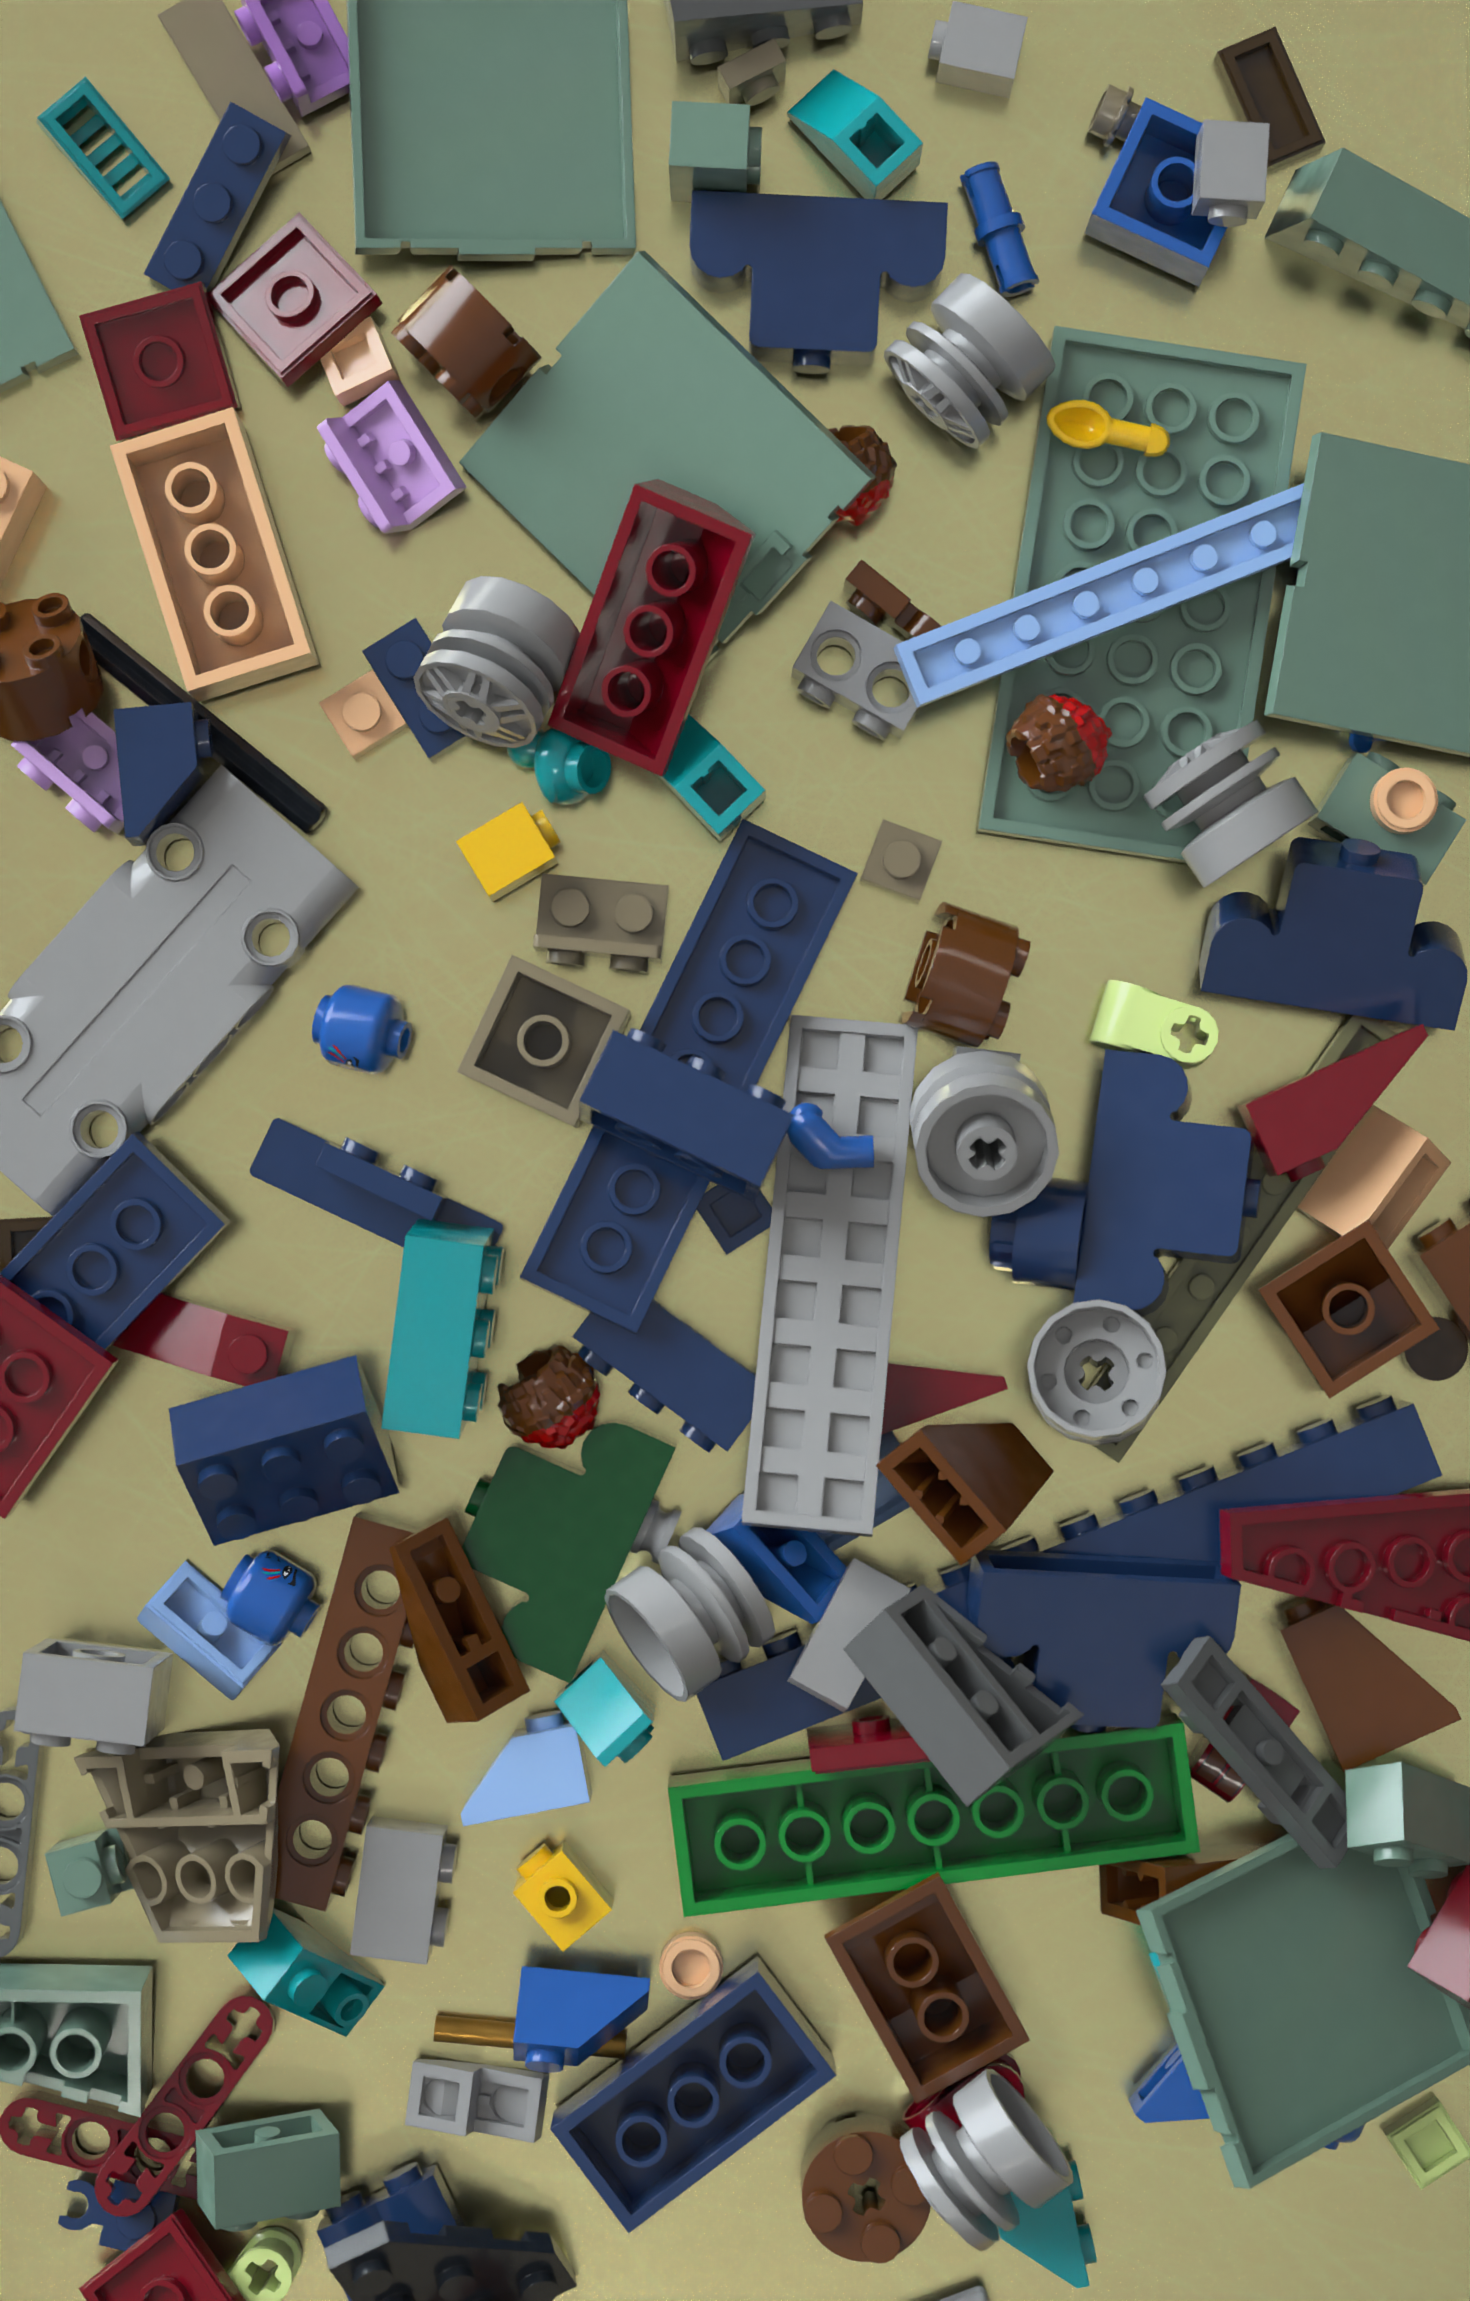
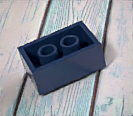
M631 1028L627 1036L613 1030L579 1099V1120L755 1202L794 1114L783 1110L786 1101L777 1094L751 1084L747 1092L724 1082L723 1079L726 1072L703 1059L690 1056L687 1064L670 1057L663 1053L666 1047L664 1042L641 1030Z
M356 1355L169 1408L175 1464L214 1546L233 1540H241L254 1534L296 1522H304L317 1516L359 1504L370 1503L376 1499L400 1493L390 1437L387 1429H381V1414Z

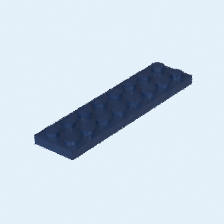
M742 819L640 1030L664 1042L666 1047L663 1053L685 1064H687L690 1056L703 1059L726 1072L723 1079L724 1082L747 1092L751 1084L757 1086L858 873ZM593 1126L520 1275V1280L637 1335L710 1181Z

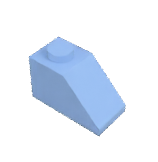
M561 1711L544 1712L524 1718L526 1727L514 1731L465 1803L461 1812L463 1826L590 1802L592 1788L583 1740L570 1722L563 1720Z

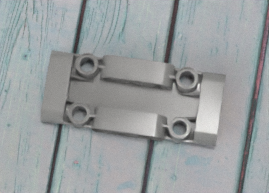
M221 765L169 824L160 826L151 834L147 841L146 849L135 861L128 860L122 864L102 884L18 978L7 995L10 1001L0 1011V1033L5 1029L13 1027L19 1032L23 1042L22 1050L17 1058L7 1063L0 1060V1171L53 1217L133 1133L141 1132L148 1123L150 1125L154 1124L169 1111L263 1006L274 990L272 984L287 968L292 967L300 960L305 952V947L359 888L224 766ZM177 839H189L194 848L192 862L184 870L169 871L164 862V853L167 846ZM272 923H283L289 931V945L280 955L273 957L264 956L258 944L262 929ZM108 1112L117 1121L118 1134L114 1142L108 1147L99 1148L90 1139L89 1126L93 1118L98 1114Z

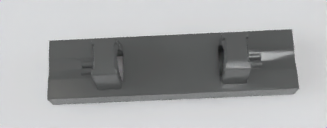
M1211 1636L1194 1638L1183 1653L1179 1663L1170 1671L1161 1684L1162 1688L1182 1709L1178 1716L1193 1733H1201L1208 1739L1260 1799L1261 1802L1257 1806L1272 1824L1282 1825L1319 1869L1337 1868L1349 1850L1347 1848L1346 1793ZM1230 1706H1234V1708L1224 1721L1222 1717L1227 1712Z

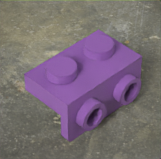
M241 0L243 7L235 10L234 14L251 47L262 42L273 62L265 66L264 70L281 103L292 98L301 117L349 93L348 39L328 0Z

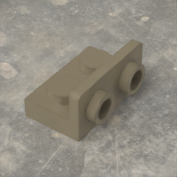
M542 873L536 934H534L533 948L535 951L547 952L546 963L584 967L585 956L610 958L609 969L647 973L648 962L662 963L669 885Z

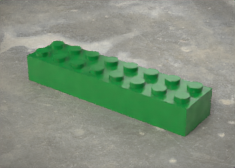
M1176 1713L1161 1714L1160 1721L1154 1728L1107 1727L1103 1732L1086 1733L1070 1727L1042 1753L968 1807L931 1761L815 1774V1772H812L810 1759L669 1776L668 1796L684 1917L905 1890L939 1872L945 1884L1200 1852L1184 1722Z

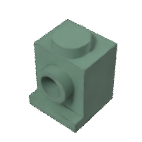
M106 1828L58 1841L45 1853L61 1917L111 1904L121 1892L134 1889L125 1871L129 1863L128 1853L116 1828Z

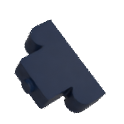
M692 190L689 241L692 274L698 284L706 290L719 294L733 292L743 286L745 281L751 282L749 353L758 362L793 363L792 369L794 371L807 374L830 372L831 365L870 366L874 362L877 347L880 288H885L887 293L896 300L911 303L922 301L929 297L939 286L946 256L948 203Z
M1297 837L1290 844L1275 908H1268V904L1261 897L1249 892H1233L1223 896L1214 904L1208 918L1200 955L1199 975L1200 988L1203 992L1414 1025L1423 1024L1427 1027L1455 1031L1467 985V966L1461 941L1451 927L1437 921L1422 922L1415 925L1423 894V883L1418 860L1414 855L1382 850L1376 844L1363 839L1350 838L1343 840L1342 843Z
M1105 1049L1073 1303L1101 1299L1125 1305L1139 1316H1146L1156 1311L1162 1305L1169 1290L1168 1275L1159 1261V1257L1167 1256L1234 1264L1241 1258L1246 1217H1258L1262 1181L1251 1179L1254 1143L1250 1132L1244 1128L1181 1122L1189 1111L1192 1102V1091L1184 1070L1172 1058L1156 1054Z
M981 1550L971 1558L967 1610L973 1625L988 1636L983 1643L987 1649L995 1655L1003 1657L1019 1656L1024 1653L1023 1665L1036 1675L1031 1684L1060 1708L1069 1702L1084 1714L1071 1728L1086 1733L1103 1732L1107 1727L1154 1728L1160 1721L1164 1691L1161 1684L1165 1680L1168 1654L1174 1651L1177 1657L1181 1659L1194 1638L1211 1636L1227 1654L1235 1637L1241 1584L1238 1580L1222 1575L1221 1562Z

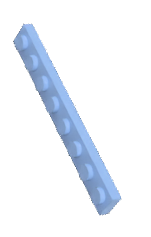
M1304 483L896 644L893 650L916 707H922L1291 560Z

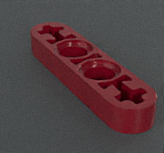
M239 1996L231 1999L218 2011L144 2110L141 2117L138 2118L100 2169L95 2180L94 2192L98 2203L106 2212L119 2217H128L141 2212L151 2203L195 2144L196 2130L206 2129L270 2043L275 2031V2019L272 2010L264 2001L252 1996ZM251 2008H255L260 2013L256 2025L262 2030V2033L256 2041L250 2037L243 2038L233 2050V2053L244 2056L243 2062L236 2069L225 2054L208 2048L207 2044L214 2035L217 2036L221 2044H225L235 2030L234 2024L229 2021L231 2014L235 2010L246 2014ZM203 2059H211L217 2062L224 2073V2084L221 2090L215 2096L209 2098H201L195 2095L190 2090L187 2082L190 2068L197 2061ZM161 2113H171L177 2116L184 2127V2137L181 2144L169 2152L155 2149L147 2136L151 2120ZM135 2142L147 2158L164 2164V2168L156 2176L150 2166L146 2167L135 2184L138 2190L142 2192L140 2198L135 2201L128 2197L118 2204L111 2198L116 2187L109 2179L114 2171L121 2175L128 2173L139 2160V2158L127 2153Z
M29 2090L17 2095L4 2109L0 2117V2135L5 2145L20 2155L98 2174L139 2117L43 2091ZM28 2108H34L38 2110L37 2121L42 2124L56 2127L62 2120V2114L70 2116L71 2120L65 2127L62 2134L61 2147L52 2143L58 2134L57 2131L40 2128L33 2138L23 2135L24 2124L15 2121V2117H22ZM151 2120L147 2136L148 2138H159L165 2141L172 2151L181 2144L184 2137V2128ZM86 2122L101 2124L108 2131L110 2137L109 2148L99 2155L84 2153L77 2146L75 2140L77 2127ZM135 2142L127 2153L138 2158V2146ZM195 2142V2144L192 2146V2148H194L195 2151H194V2153L192 2154V2156H191V2158H190V2160H189L190 2162H194V2163H196V2142ZM138 2160L128 2173L121 2175L114 2171L110 2178L136 2184L137 2179L146 2168ZM182 2160L160 2191L197 2200L196 2167H189L185 2179L176 2176L183 2162ZM162 2170L153 2172L158 2176Z

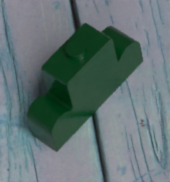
M617 1419L607 1420L595 1426L583 1441L581 1460L582 1466L586 1471L574 1468L521 1443H513L505 1450L492 1481L479 1478L465 1509V1513L474 1516L475 1519L462 1549L472 1569L528 1594L513 1604L506 1614L502 1625V1632L516 1659L571 1684L605 1608L606 1602L604 1597L606 1590L617 1581L676 1449V1443L629 1422Z

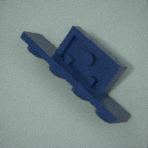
M280 1118L272 1121L250 1167V1174L253 1177L404 1247L405 1235L418 1219L493 1228L492 1246L497 1245L504 1230L501 1222L435 1192L434 1190L439 1181L436 1178L405 1164L400 1174H397L376 1164L381 1153L360 1142L345 1137L340 1147Z

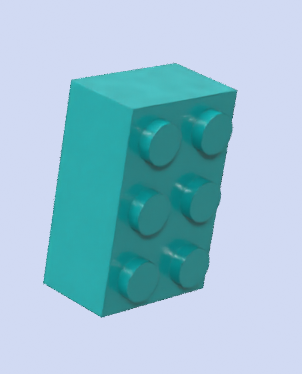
M418 1219L405 1235L381 1429L460 1439L467 1422H477L479 1411L483 1410L487 1386V1373L476 1371L478 1358L485 1359L487 1348L491 1347L495 1323V1310L484 1309L486 1294L493 1295L495 1285L499 1284L504 1250L503 1247L492 1246L493 1228Z

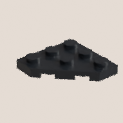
M381 2221L324 2248L329 2271L352 2301H552L557 2295L577 2287L571 2264L550 2233L526 2231L521 2241L494 2239L491 2228L443 2225L439 2235L410 2233L408 2222Z

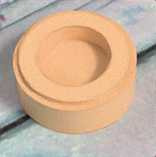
M1398 768L1390 771L1377 781L1370 795V809L1375 821L1383 829L1394 834H1409L1423 828L1434 817L1438 806V793L1434 783L1425 773L1414 768Z
M684 1932L670 1939L662 1950L659 1962V1973L664 1986L673 1995L686 2000L701 1999L712 1993L720 1983L723 1974V1957L718 1945L710 1937L699 1932Z

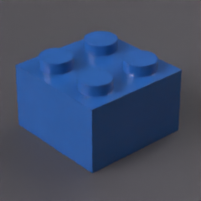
M1146 97L1091 213L1084 234L1199 287L1227 227L1210 224L1208 216L1192 215L1196 138L1202 123Z

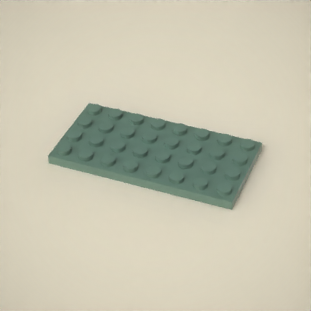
M1054 326L1050 352L1056 366L1054 372L1045 380L1012 598L1288 490L1307 364ZM1087 400L1099 404L1112 418L1150 426L1151 423L1164 427L1169 432L1170 446L1159 457H1146L1142 451L1111 444H1103L1092 449L1075 448L1063 443L1053 435L1047 426L1046 416L1051 408L1061 402ZM1276 566L1002 674L999 682L977 831L1186 863L1180 853L1201 832L1193 821L1166 832L1161 823L1184 807V805L1176 795L1169 801L1151 810L1143 796L1154 788L1168 770L1167 768L1184 755L1220 732L1243 728L1253 722ZM1040 694L1046 696L1056 694L1068 699L1074 697L1082 704L1090 705L1096 715L1103 718L1106 727L1111 729L1112 736L1108 739L1106 747L1108 757L1104 762L1100 774L1096 775L1092 781H1087L1085 786L1076 785L1067 792H1046L1042 789H1030L1018 777V768L1015 762L1016 756H1010L1008 753L1006 735L1012 729L1013 721L1024 712L1025 704L1033 701L1036 696ZM1247 747L1245 750H1243V753L1245 754V756L1247 757V759H1248L1249 747Z

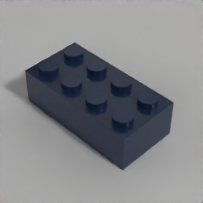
M757 1956L717 1986L712 1993L700 1999L630 2052L624 2059H621L555 2109L550 2130L626 2231L630 2233L837 2076L835 2058Z

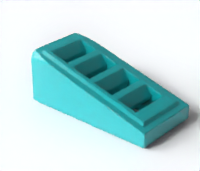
M86 76L37 117L36 123L121 220L170 180V177ZM88 106L95 116L69 136L62 127ZM105 125L113 135L86 156L79 146ZM122 145L129 155L103 176L96 166ZM139 164L147 174L122 196H119L112 186Z

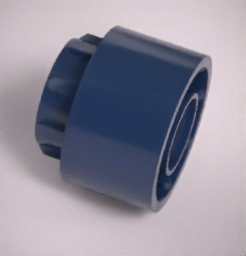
M1052 1177L1039 1195L1031 1202L1011 1213L992 1216L989 1260L994 1268L1012 1271L1014 1284L1075 1291L1088 1182Z

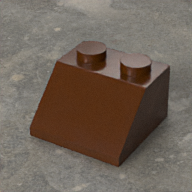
M1368 1219L1258 1289L1329 1399L1440 1329Z

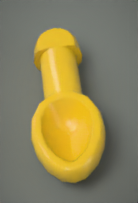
M1087 400L1061 402L1051 408L1046 416L1047 426L1053 435L1063 443L1075 448L1092 449L1103 444H1111L1142 451L1146 457H1159L1170 446L1169 432L1164 427L1151 423L1150 426L1112 418L1099 404Z

